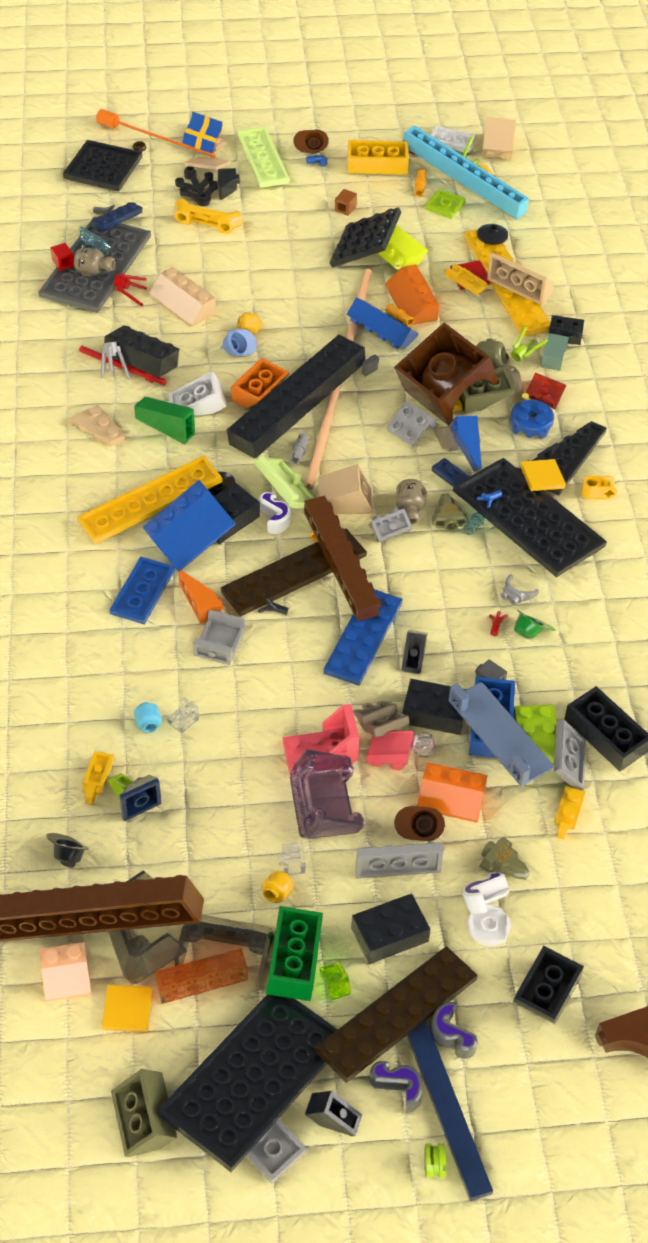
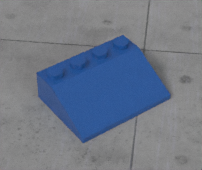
M198 480L144 525L143 529L178 571H181L235 526L236 523L205 485Z

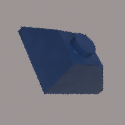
M152 775L137 778L119 795L122 819L124 821L162 804L159 779Z

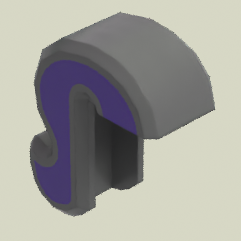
M447 1002L441 1004L434 1012L430 1031L434 1041L439 1046L445 1048L456 1047L455 1055L463 1059L471 1058L476 1053L478 1043L476 1034L450 1023L455 1012L456 1003Z
M379 1061L373 1064L369 1080L374 1089L406 1091L405 1113L413 1112L421 1102L423 1090L422 1078L417 1070L408 1065H400L389 1070V1062Z

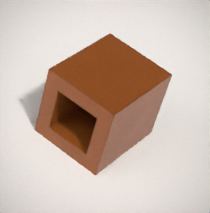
M343 189L335 198V211L349 216L357 206V193Z

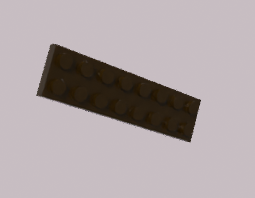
M346 528V538L348 542L352 543L354 554L358 555L359 560L366 557L367 551ZM316 542L222 586L221 593L241 617L268 604L265 601L267 597L274 601L333 573L319 543Z
M446 946L315 1047V1052L345 1083H348L425 1020L430 1018L441 1004L450 1002L474 983L478 975Z

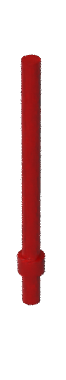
M82 345L80 346L79 352L102 361V353ZM112 358L113 365L123 369L122 363ZM126 364L129 372L145 378L148 382H155L163 386L167 383V380L164 378H158Z

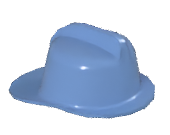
M231 330L223 339L221 349H225L226 353L230 356H246L256 351L257 342L254 335L248 330Z

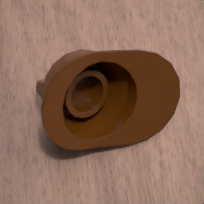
M303 130L295 134L293 143L297 150L301 152L316 154L327 148L329 138L322 130Z
M408 806L399 810L396 814L394 825L397 833L405 839L432 841L439 838L444 832L445 820L437 809Z

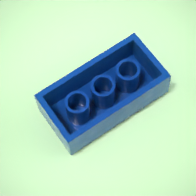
M476 677L474 685L482 682L513 717L515 681ZM471 728L469 755L496 758Z

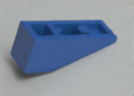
M456 416L451 422V432H453L454 439L474 472L482 468L478 416Z

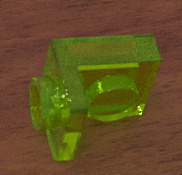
M340 961L319 968L320 976L327 987L331 1001L351 994L349 977Z

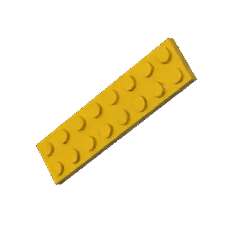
M203 455L78 516L77 519L93 543L97 544L160 513L196 481L200 480L209 489L221 483L222 477Z

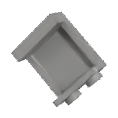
M209 610L208 620L199 639L195 638L193 643L194 656L231 665L246 631L245 619L220 611Z

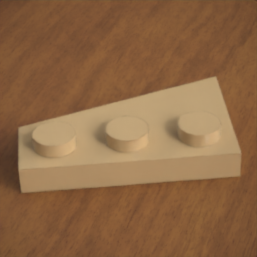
M99 405L68 418L69 424L80 427V430L85 433L93 434L94 438L110 447L125 440V434Z

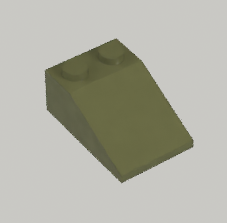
M506 367L494 369L498 378V382L495 385L483 379L474 382L464 390L459 397L464 413L481 411L515 393L516 390Z

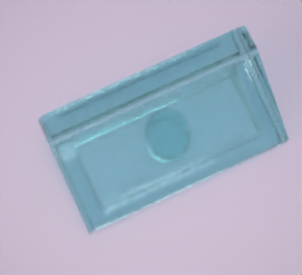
M80 226L82 241L93 248H97L102 253L111 248L104 239Z

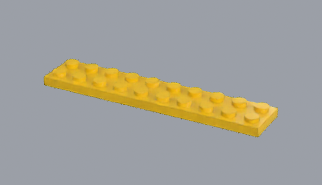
M478 230L464 232L467 244L477 261H481L487 274L491 253L514 262L503 243L490 245L482 242L477 237ZM490 282L519 334H521L524 327H527L524 336L549 331L550 321L540 304Z

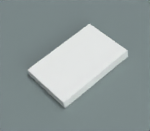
M435 126L430 134L451 149L464 152L473 135L474 139L467 152L469 154L477 140V134Z

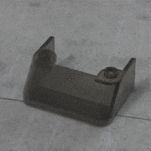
M143 870L126 882L134 881L135 879L147 880L153 878ZM133 929L108 932L123 976L132 984L140 983L187 952L186 948L169 933H166L150 944L145 936L139 935L135 937Z
M206 915L201 916V923L183 925L174 957L177 976L181 975L189 942L194 943L205 939L246 946L251 952L261 954L259 990L264 989L274 943V931L270 927Z

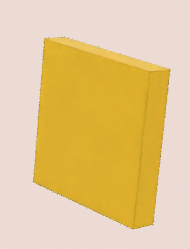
M555 459L521 462L520 467L531 491L565 488L566 483Z
M107 985L102 1030L148 1032L153 987Z

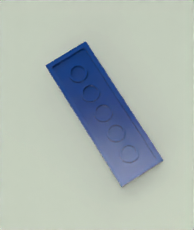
M374 589L375 596H378L381 601L379 616L357 622L354 614L352 615L324 667L323 674L360 686L402 605L403 599Z

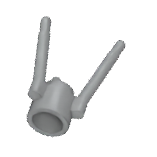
M117 342L103 343L101 378H104L106 357H108L110 373H113L112 356H117V352L127 378L131 379L121 353V348L117 346Z

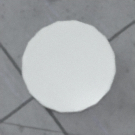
M486 904V913H470L467 922L468 933L474 941L481 945L497 946L503 943L509 936L511 929L510 917L499 906Z

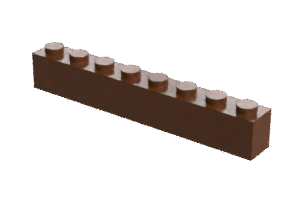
M325 495L304 501V514L356 621L379 616L381 601L378 596H375L373 585L371 582H368L366 571L364 568H361L359 557L354 554L352 543L348 542L345 529L340 526L339 517L334 515L331 502L327 501Z

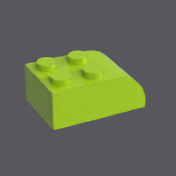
M554 705L514 706L513 719L554 765L557 727Z

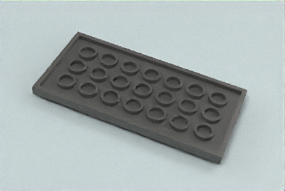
M90 221L70 248L73 258L76 251L80 248H97L103 253L105 258L111 256L115 259L114 270L107 272L103 269L98 275L86 277L76 271L74 266L61 271L56 267L39 290V297L98 313L116 288L114 286L116 275L127 272L150 239L151 231L122 223L102 231L92 227Z

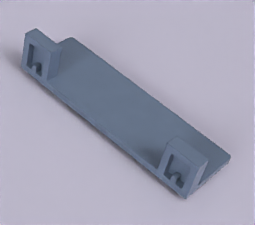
M482 682L466 690L462 689L458 683L450 686L449 702L521 787L553 770L554 765Z

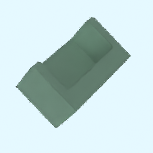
M549 333L548 342H546L542 356L541 367L557 371L561 370L569 337Z

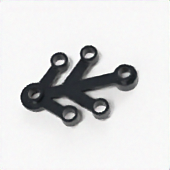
M187 166L184 170V177L191 180L192 184L185 183L183 178H176L175 185L180 187V195L196 199L199 206H208L211 201L210 195L218 189V182L213 181L212 172H206L203 181L199 184L196 178V170L192 166ZM209 183V188L205 192H203V189Z

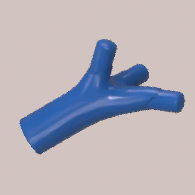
M498 490L490 494L482 493V496L477 497V500H486L487 508H490L492 501L501 497L502 492Z

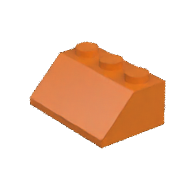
M261 358L231 386V401L244 408L256 405L289 375V371Z
M427 762L417 806L431 807L437 809L442 815L478 823L488 775Z

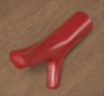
M497 611L496 617L492 614L489 615V618L492 620L490 631L492 636L498 635L500 624L504 619L508 618L507 614L500 617L501 611Z

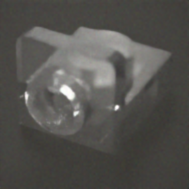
M185 697L181 699L182 706L167 717L168 723L181 734L199 720L198 706Z

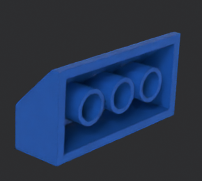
M357 297L346 314L351 317L350 321L357 325L360 322L364 325L363 329L370 333L372 331L378 333V338L383 341L388 339L391 341L390 345L397 349L400 347L406 349L419 335L418 332Z

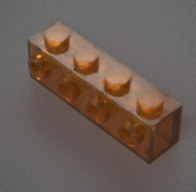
M242 948L154 972L161 1004L248 980V967Z

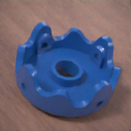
M524 400L517 403L512 408L510 416L512 431L514 434L522 431L528 438L539 435L541 439H544L548 435L550 428L553 427V410L547 404L537 400Z

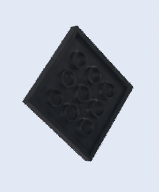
M86 140L63 172V179L120 191L143 155L141 151Z
M391 208L386 212L376 213L371 217H364L357 222L348 223L329 262L332 268L385 251L402 213L400 208Z

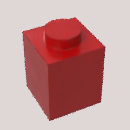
M66 243L50 247L52 261L59 271L74 266L73 253Z

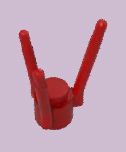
M122 273L117 274L114 279V286L117 287L116 291L123 293L135 303L143 306V303L124 289H128L131 285L147 290V287L130 282L129 280L146 281L147 279Z

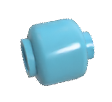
M143 702L134 710V718L139 730L151 733L156 731L161 725L162 718L159 707L156 704Z

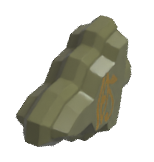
M445 493L441 495L439 507L435 509V514L432 515V525L436 528H444L445 531L452 532L457 530L458 527L467 524L468 517L466 513L462 512L461 507L455 505L454 499Z
M502 837L496 844L492 841L486 844L481 853L484 859L479 866L487 872L508 873L514 878L523 880L530 876L528 867L518 859V852L512 848V843L508 839Z

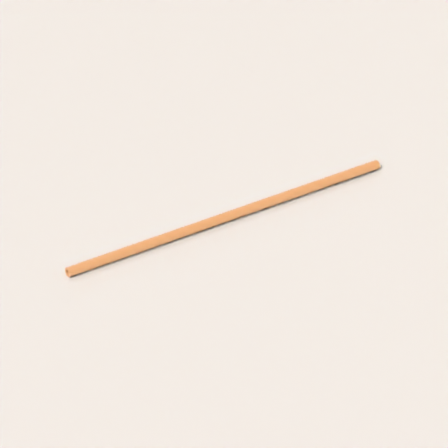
M370 269L364 270L357 298L365 300L372 274ZM350 321L346 338L351 341L354 340L358 326ZM341 385L331 392L305 483L307 489H313Z

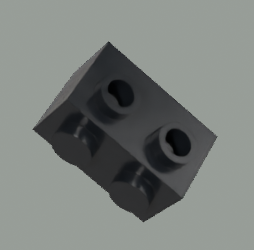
M552 315L549 333L569 337L568 344L581 345L585 320Z

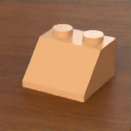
M85 942L39 949L46 1002L91 995Z

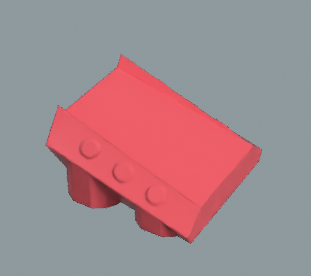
M389 731L381 737H374L372 735L366 763H371L377 767L390 764L393 770L398 771L404 769L405 765H408L414 731Z

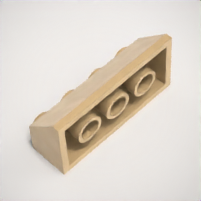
M490 254L487 280L540 305H543L552 296L553 281L499 255Z
M173 266L159 274L149 292L151 298L190 327L216 313L215 297Z

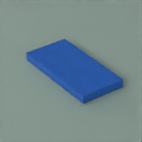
M140 557L109 610L110 614L145 625L174 574L175 566Z

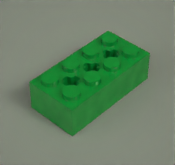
M279 906L266 994L311 1001L323 913Z

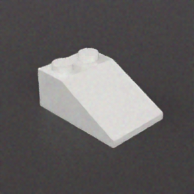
M213 371L168 393L170 403L194 409V416L213 414L227 407L223 385Z

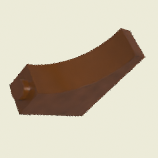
M648 1006L599 1023L595 1038L598 1045L603 1047L605 1053L630 1051L648 1058Z

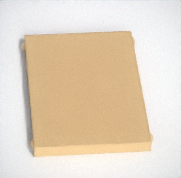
M200 156L184 162V166L215 170L231 164V160Z

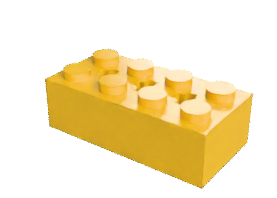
M348 140V173L408 175V141Z

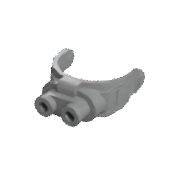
M510 574L506 579L501 598L504 600L508 599L512 605H516L517 602L528 601L539 594V589L528 592L513 588L510 585L513 575Z

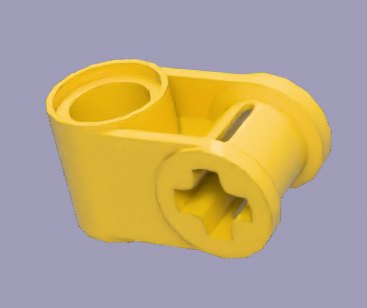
M609 475L586 476L581 488V495L586 499L614 498L617 495V490L614 487V478Z

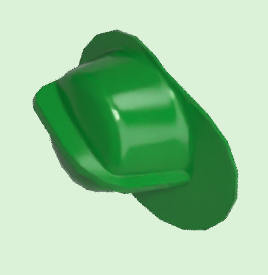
M517 610L520 614L515 623L514 631L527 639L534 638L544 628L556 631L551 625Z

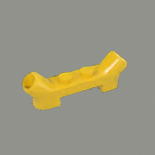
M184 198L178 199L175 202L176 212L174 216L182 224L190 225L191 221L217 227L218 232L225 234L231 233L234 228L240 227L243 224V217L239 211L225 213L190 205Z

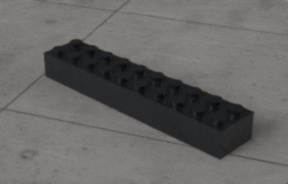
M338 334L227 429L229 445L254 459L257 458L363 365V361L366 360L365 347Z

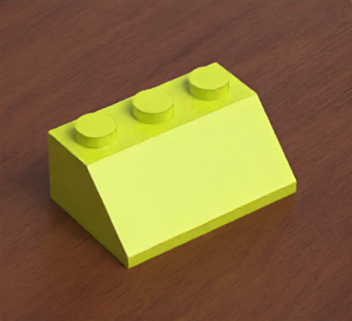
M396 225L386 250L378 254L399 270L401 267L416 264L418 266L428 252V249Z

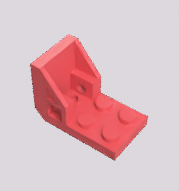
M351 704L342 705L322 722V732L282 737L289 775L347 767L358 761L359 733Z

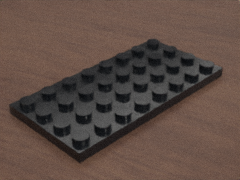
M504 457L453 487V492L556 578L595 554L607 544L605 539L544 490L531 491L524 474ZM498 490L502 492L501 497L492 501L490 508H487L486 500H477V497H481L482 493L490 494Z
M267 994L157 1110V1114L224 1168L232 1172L327 1065L315 1052V1047L338 1029L296 999Z

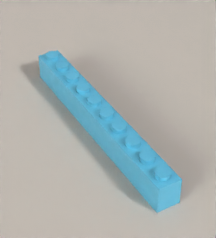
M414 125L404 132V141H408V150L515 219L520 218L527 212L529 201L527 196Z

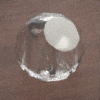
M421 732L413 738L412 749L415 754L427 758L435 753L436 745L432 734Z

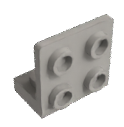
M405 401L388 425L387 430L411 446H414L426 428L435 429L438 423L433 417Z

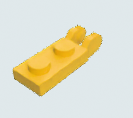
M454 264L451 267L452 270L450 268L445 270L447 278L453 279L475 295L487 289L485 281L458 264Z

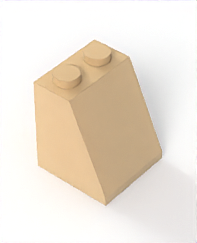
M486 117L482 150L483 157L501 158L503 160L512 158L516 120Z
M358 464L318 477L317 491L319 497L325 495L327 501L331 502L333 512L336 514L373 513L372 487Z

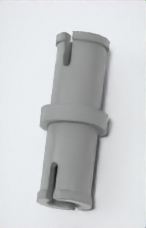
M300 434L297 442L293 445V452L290 457L292 464H300L302 456L307 450L308 435Z

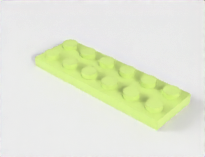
M266 126L237 130V137L259 187L289 183L288 174Z

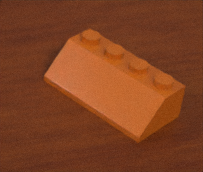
M415 264L401 267L385 283L397 308L403 309L406 314L414 318L413 325L438 320L439 303L418 266Z

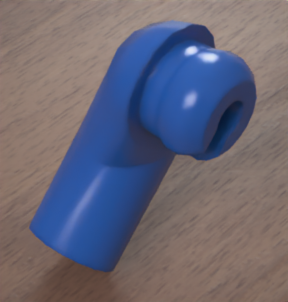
M319 155L306 156V163H319L321 167L327 165L326 156Z

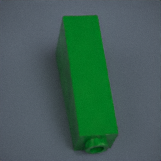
M146 396L134 406L135 419L184 445L195 435L194 409Z

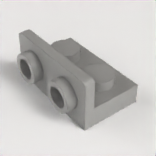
M396 508L389 511V515L382 517L381 514L372 518L369 527L373 529L378 543L413 529L405 509L399 510Z

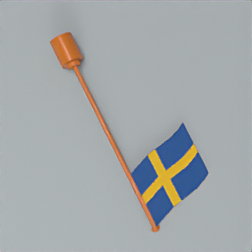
M100 109L96 116L97 123L114 129L120 124L211 156V158H215V144L223 127L222 121L192 111L191 120L184 132L183 141L180 143L120 122L118 114L104 109Z

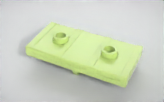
M265 455L255 458L254 465L257 466L291 508H304V501L315 498L300 481L302 475L300 473L294 474L282 459L266 458Z

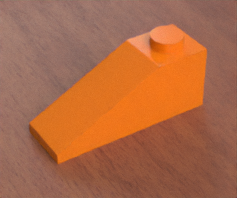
M178 572L179 585L200 624L207 622L209 610L221 612L223 608L222 600L220 597H216L213 590L185 572Z

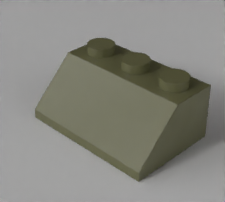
M140 1069L111 1091L125 1157L162 1149L177 1138L176 1129L157 1114V1110L168 1099L162 1072Z

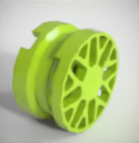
M425 1143V1178H433V1176L446 1178L445 1143H438L437 1146Z

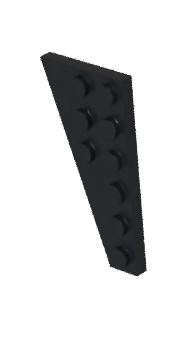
M591 421L579 428L572 436H566L559 444L555 443L537 454V457L531 461L555 459L566 487L605 435L607 427ZM551 489L547 491L559 496L564 489Z

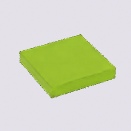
M438 189L426 203L425 210L453 219L466 203V198Z

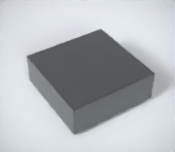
M376 354L363 361L362 374L365 377L378 369L379 357Z

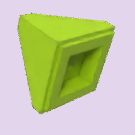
M122 773L108 779L111 788L119 800V795L130 783L134 782Z

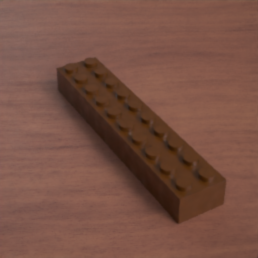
M187 875L0 894V942L201 923L204 898Z

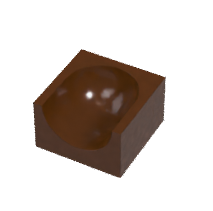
M445 322L394 367L404 391L448 426L453 420L454 406L466 388L474 382L486 379L492 385L498 382L490 356Z

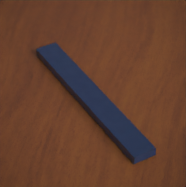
M425 1020L409 1033L407 1038L470 1201L493 1194V1189L428 1023Z

